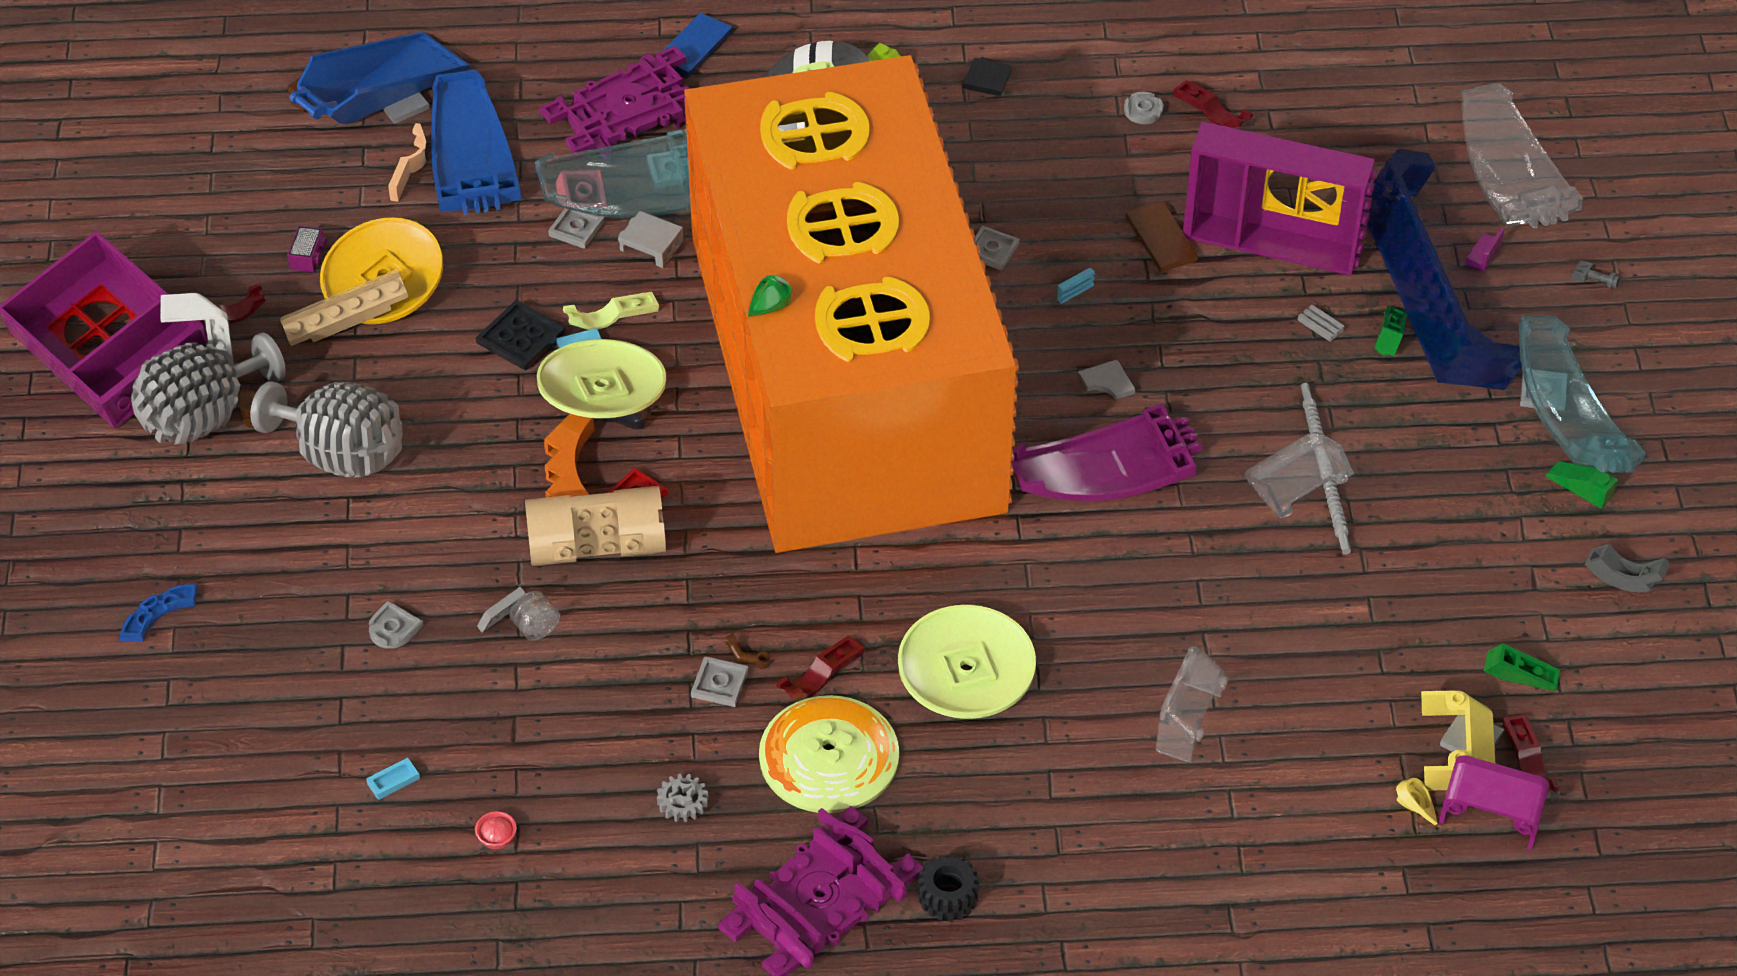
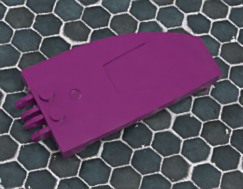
M1163 403L1144 409L1142 415L1078 436L1027 448L1025 443L1022 442L1012 449L1014 461H1011L1016 480L1024 492L1056 499L1103 501L1146 493L1195 476L1196 465L1191 455L1200 452L1203 446L1200 442H1196L1198 437L1194 433L1193 427H1187L1190 423L1188 418L1181 417L1173 420Z

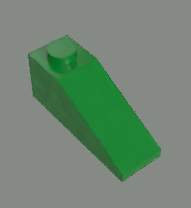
M1387 305L1374 347L1381 355L1395 356L1404 333L1407 312Z
M1558 461L1546 474L1547 478L1600 509L1614 496L1618 479L1599 468Z
M1502 643L1487 652L1484 672L1503 681L1555 691L1557 690L1560 669Z

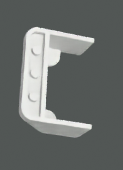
M198 293L161 295V322L204 320L208 344H212L216 348L215 353H220L223 358L225 355L231 365L234 366L228 316L224 311Z

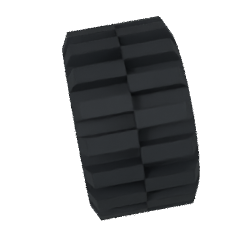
M940 855L937 860L935 858L930 859V864L925 863L923 870H920L918 879L919 903L922 904L924 911H928L929 916L934 917L936 915L937 920L942 921L943 918H947L948 921H953V918L960 920L963 918V914L968 916L971 913V909L976 907L979 892V876H977L976 868H972V864L969 861L965 863L964 858L960 856L957 859L954 858L955 855H949V857ZM943 884H953L959 887V889L953 892H946L937 887Z

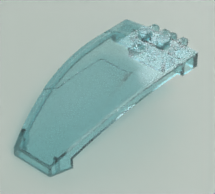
M686 129L668 132L666 136L555 156L554 152L535 161V168L544 200L565 209L614 218H633L639 211L652 216L691 209Z
M1523 315L1519 321V347L1523 378L1531 402L1546 429L1576 465L1596 467L1600 472L1605 473L1608 470L1612 473H1622L1624 471L1632 473L1635 471V466L1641 463L1646 452L1635 439H1628L1619 430L1595 396L1566 338L1571 329L1556 316Z

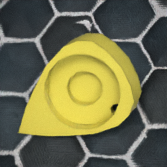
M1411 778L1400 782L1396 788L1398 794L1397 801L1407 809L1421 814L1432 824H1438L1430 794L1423 782L1418 778Z

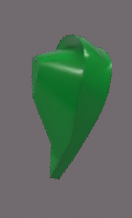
M769 275L763 278L754 291L748 317L774 312L787 306L792 297V289L789 283L776 275Z

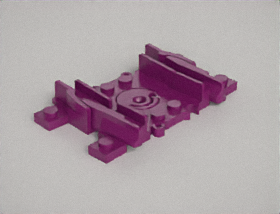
M676 46L656 54V58L651 54H646L641 57L640 62L634 65L628 64L627 72L618 69L616 73L599 80L598 84L595 81H588L586 88L574 91V100L571 106L559 96L555 101L540 107V113L550 125L566 117L568 118V122L575 135L565 138L566 145L574 156L593 150L595 153L599 152L604 161L609 163L612 149L614 152H618L617 141L626 140V133H632L636 137L639 132L657 126L658 122L662 126H668L670 120L679 129L680 123L686 121L684 90L690 88L688 86L683 87L682 77L673 69L686 63V56Z

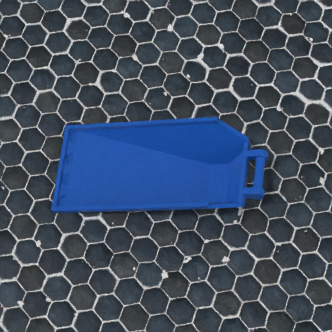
M421 31L310 55V61L297 83L298 90L291 93L290 101L294 104H299L314 119H319L323 114H327L340 124H348L432 87L436 75L467 71L470 69V64Z

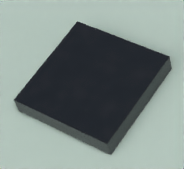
M974 58L963 82V88L1001 97L1012 72V66Z

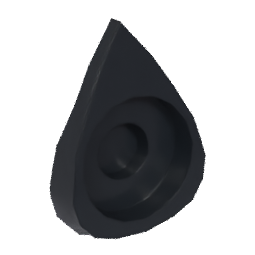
M647 407L630 415L605 418L603 420L604 422H616L631 429H644L646 419L652 413L650 408Z

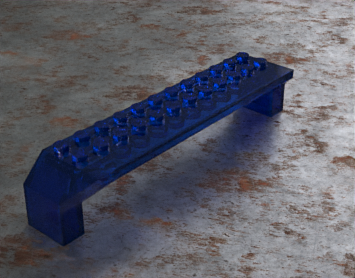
M1398 149L1388 159L1373 182L1372 196L1369 195V198H1372L1370 210H1366L1367 213H1370L1368 226L1438 383L1505 390L1526 360L1518 345L1493 342L1469 325L1411 197L1417 196L1436 168L1429 153Z

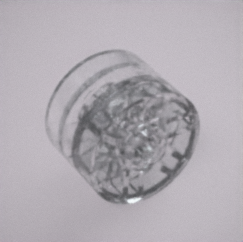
M532 591L523 595L515 602L510 611V619L528 640L536 641L546 637L555 629L560 620V613L542 592Z

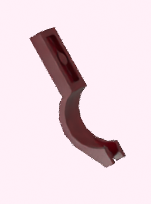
M1188 80L1173 89L1175 97L1203 110L1207 118L1216 125L1230 128L1240 127L1242 123L1253 117V113L1246 109L1242 110L1240 115L1229 113L1221 105L1216 94Z
M258 283L250 286L245 298L235 304L224 306L213 304L227 314L228 323H234L249 317L266 300L264 295L260 293L262 287ZM198 320L203 324V326H205L204 320Z
M848 635L817 655L809 670L802 677L791 682L787 677H784L777 682L776 687L783 689L792 699L813 696L825 686L834 673L863 655L865 647Z
M1526 714L1503 718V727L1517 755L1520 771L1545 778L1550 785L1548 791H1559L1556 778L1549 779L1546 775L1542 762L1541 746Z

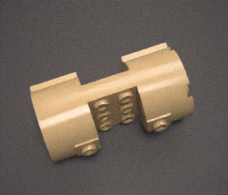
M659 486L614 490L613 493L574 497L565 495L525 500L532 566L577 562L576 558L615 553H620L621 557L666 551Z

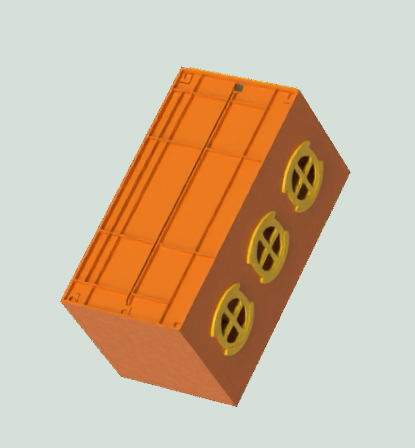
M911 55L684 90L692 240L775 553L1008 513V505L1012 503L1009 490L1012 489L1010 475H1013L1011 461H1014L1012 447L1015 446V440L1012 432L1016 431L1013 417H1016L1014 402H1017L1015 387H1018L1016 372L1019 371L1018 360L1012 356L1013 346L1011 341H1007L1006 325L1001 323L1000 308L996 309V296L994 292L990 291V278L985 276L984 260L979 258L980 249L979 245L974 243L973 228L969 229L968 213L963 211L964 201L962 197L958 196V183L953 181V168L948 166L947 151L943 152L942 136L938 137V124L933 122V109L928 107V94L923 92V80L918 77V65L913 63ZM804 122L805 128L787 131L778 130L780 125ZM875 222L881 223L876 234L861 243L853 241L849 229L850 226ZM840 228L845 245L833 246L824 244L812 238L809 233ZM769 275H776L789 283L792 289V297L787 306L774 312L748 317L754 291L763 278ZM877 294L889 295L904 302L907 308L876 313L870 296ZM852 298H862L866 315L841 320L834 318L835 311L842 303ZM904 318L911 319L909 328L902 335L890 341L883 339L879 322ZM869 324L875 342L864 344L851 341L843 337L838 332V329Z

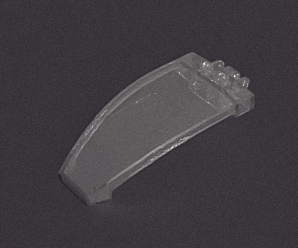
M1500 83L1462 90V120L1470 163L1482 192L1505 226L1529 223L1534 229L1538 227V221L1543 223L1544 226L1549 225V223L1556 224L1557 217L1559 216L1565 222L1569 219V213L1582 210V196L1574 186H1569L1526 124L1512 101L1513 92Z

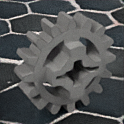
M678 774V779L670 776L669 783L663 781L662 788L657 790V805L660 806V812H666V818L674 816L675 822L679 818H683L684 822H687L690 816L695 820L696 813L703 814V807L708 806V791L706 790L705 783L700 784L698 777L691 780V774H688L686 778H682V775Z

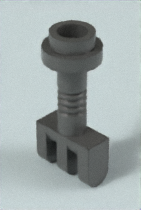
M1580 261L1571 274L1572 279L1585 283L1587 278L1607 283V288L1609 289L1617 288L1621 279L1614 272L1606 275L1594 271L1593 264L1586 261Z

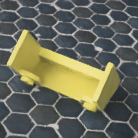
M1421 691L1422 716L1465 715L1467 750L1453 751L1448 757V766H1424V781L1428 791L1447 790L1454 763L1458 756L1466 755L1495 763L1493 713L1488 707L1462 691Z

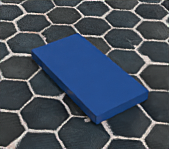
M699 13L664 49L676 46L686 56V63L673 69L680 74L690 77L733 32V27Z

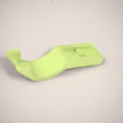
M652 292L612 298L604 308L592 313L580 312L576 309L575 305L563 306L564 313L569 316V323L587 330L595 328L600 330L615 323L619 318L653 313L659 310V304Z

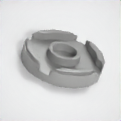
M1136 92L1125 100V116L1135 123L1151 124L1158 121L1163 115L1164 104L1162 100L1156 98L1155 94L1150 92Z

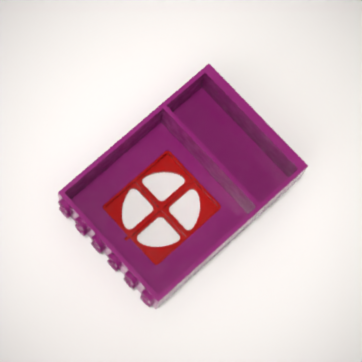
M97 231L0 305V316L9 332L114 429L134 414L131 402L133 385L140 374L142 364L146 360H151L153 356L162 354L169 349H174L176 346L185 345V343L197 342L196 346L202 345L205 348L206 344H208L207 332L203 324L198 320L161 322V295L169 294ZM96 302H107L118 306L117 309L100 322H95L82 310L84 306ZM123 314H127L130 322L111 336L105 331L106 327ZM76 315L91 329L72 344H68L65 338V327L70 317ZM95 336H100L105 340L104 343L87 356L77 352L78 349Z

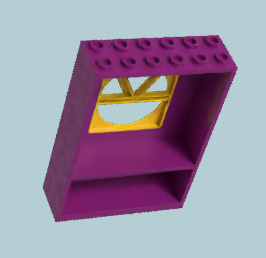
M1202 121L1191 151L1183 233L1190 240L1352 276L1353 269L1359 266L1360 256L1358 254L1363 253L1365 242L1361 240L1365 239L1367 227H1364V225H1367L1370 215L1366 210H1370L1372 198H1369V195L1372 196L1374 183H1371V180H1375L1377 168H1373L1375 159ZM1277 171L1300 176L1295 209L1282 204L1271 193L1268 179L1272 172ZM1308 178H1309V179L1318 180V181H1314V182H1309V183H1307V182H1308ZM1335 187L1337 198L1330 206L1309 191ZM1305 197L1323 210L1315 212L1303 211Z

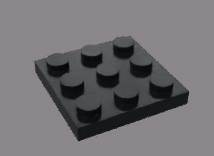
M515 300L476 337V343L526 371L566 331L563 325Z

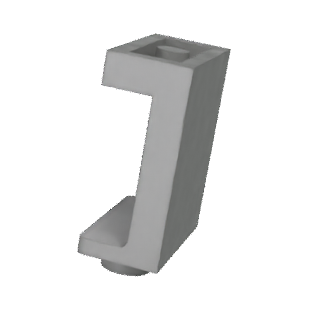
M639 211L635 217L631 218L626 229L622 230L619 234L620 251L625 252L628 247L655 256L656 266L664 268L683 243V227Z

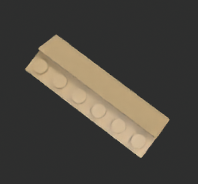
M395 269L281 317L280 322L291 346L310 338L314 343L392 310L391 304L406 299L409 295L399 270Z

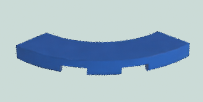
M197 584L171 587L166 592L157 596L154 594L139 604L140 607L132 615L130 614L124 622L119 636L120 641L143 642L148 629L161 616L179 608L195 607L198 593Z

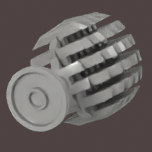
M266 333L255 335L251 342L253 357L234 366L231 365L225 355L223 358L220 353H215L216 348L212 344H206L205 348L202 345L196 346L197 342L185 343V345L176 346L174 349H169L162 354L153 356L151 360H146L142 364L140 374L133 385L131 402L134 415L146 432L148 429L151 434H156L155 439L159 443H165L167 439L169 442L175 441L174 445L193 442L198 437H204L210 432L219 430L221 426L225 427L230 420L233 408L235 409L238 402L237 397L240 391L239 377L259 369L261 374L269 381L278 382L284 379L286 372L285 363L275 341Z
M270 381L263 384L253 398L250 417L255 430L262 433H270L281 424L283 419L295 421L300 454L308 463L314 464L318 468L335 475L353 478L372 475L389 465L402 450L403 428L399 417V406L390 396L372 387H366L363 384L353 382L331 383L310 394L298 408L287 406V394L284 387L279 383Z

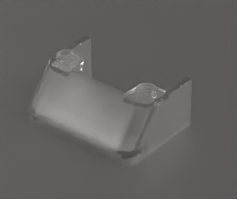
M1191 645L1160 712L1156 744L1157 752L1191 763L1196 741L1200 742L1203 737L1204 729L1201 728V724L1214 695L1222 696L1228 677L1225 676V671L1201 648Z

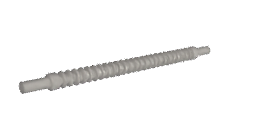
M1303 383L1300 386L1304 399L1302 405L1305 410L1315 455L1317 456L1316 460L1318 461L1317 464L1324 485L1323 488L1325 489L1333 527L1335 528L1334 532L1336 537L1339 538L1342 553L1346 555L1351 552L1347 537L1349 531L1346 526L1343 508L1341 507L1342 503L1340 502L1331 460L1329 459L1330 456L1326 441L1324 440V432L1322 431L1319 413L1317 412L1316 401L1312 398L1309 384Z

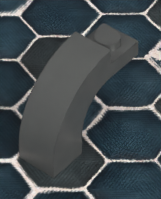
M1608 543L1592 548L1585 565L1595 576L1609 585L1630 592H1647L1652 590L1655 582H1660L1665 578L1670 563L1666 558L1643 564L1634 563L1621 557Z

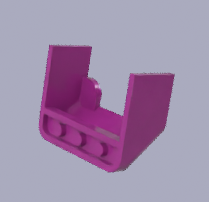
M1466 755L1458 756L1450 777L1439 823L1444 824L1447 811L1456 815L1466 812L1468 806L1515 819L1514 827L1518 832L1524 835H1531L1527 849L1532 850L1549 790V782L1537 775Z

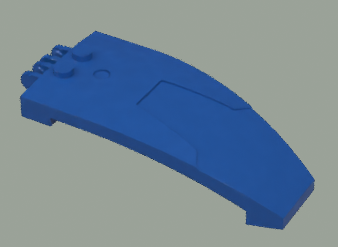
M477 70L436 75L432 87L431 155L440 212L463 210L464 215H468V210L474 209L476 213H480V207H483L484 212H488L489 207L495 205L496 210H501L500 204L521 200L520 186L511 151L497 113L485 88V80Z

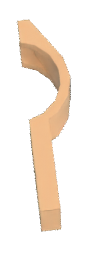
M415 123L412 130L413 134L417 135L414 145L420 149L410 156L400 158L388 186L391 201H399L410 173L418 171L427 162V142L421 124Z

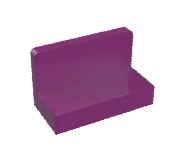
M1500 228L1495 237L1483 233L1466 258L1465 264L1485 271L1502 245L1505 229Z

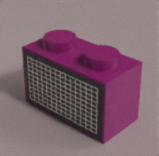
M298 226L287 254L290 270L315 271L317 264L319 265L321 262V252L326 249L327 238L324 237L322 228Z

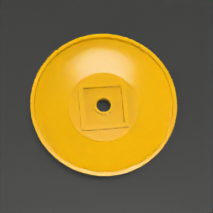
M380 218L365 222L345 233L328 251L320 272L322 293L326 299L379 277L382 274L398 269L409 297L391 304L392 310L364 321L362 324H382L398 320L421 307L437 288L443 272L441 248L434 235L424 226L414 221L403 218Z

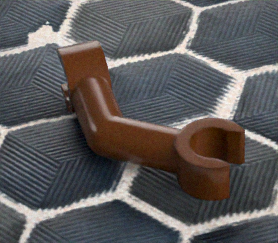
M733 633L725 636L727 640L725 642L726 647L732 651L739 662L753 663L760 669L767 668V662L760 661L761 659L769 660L767 652H759L757 655L743 653Z

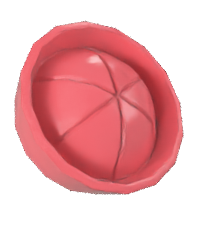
M500 811L489 812L483 815L477 821L475 833L480 842L491 849H502L508 846L517 830L513 817Z

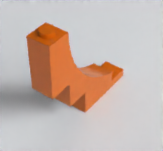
M569 414L544 439L545 454L552 457L545 464L546 480L553 483L545 492L546 497L589 495L581 484L576 469L582 447L595 431L594 418Z

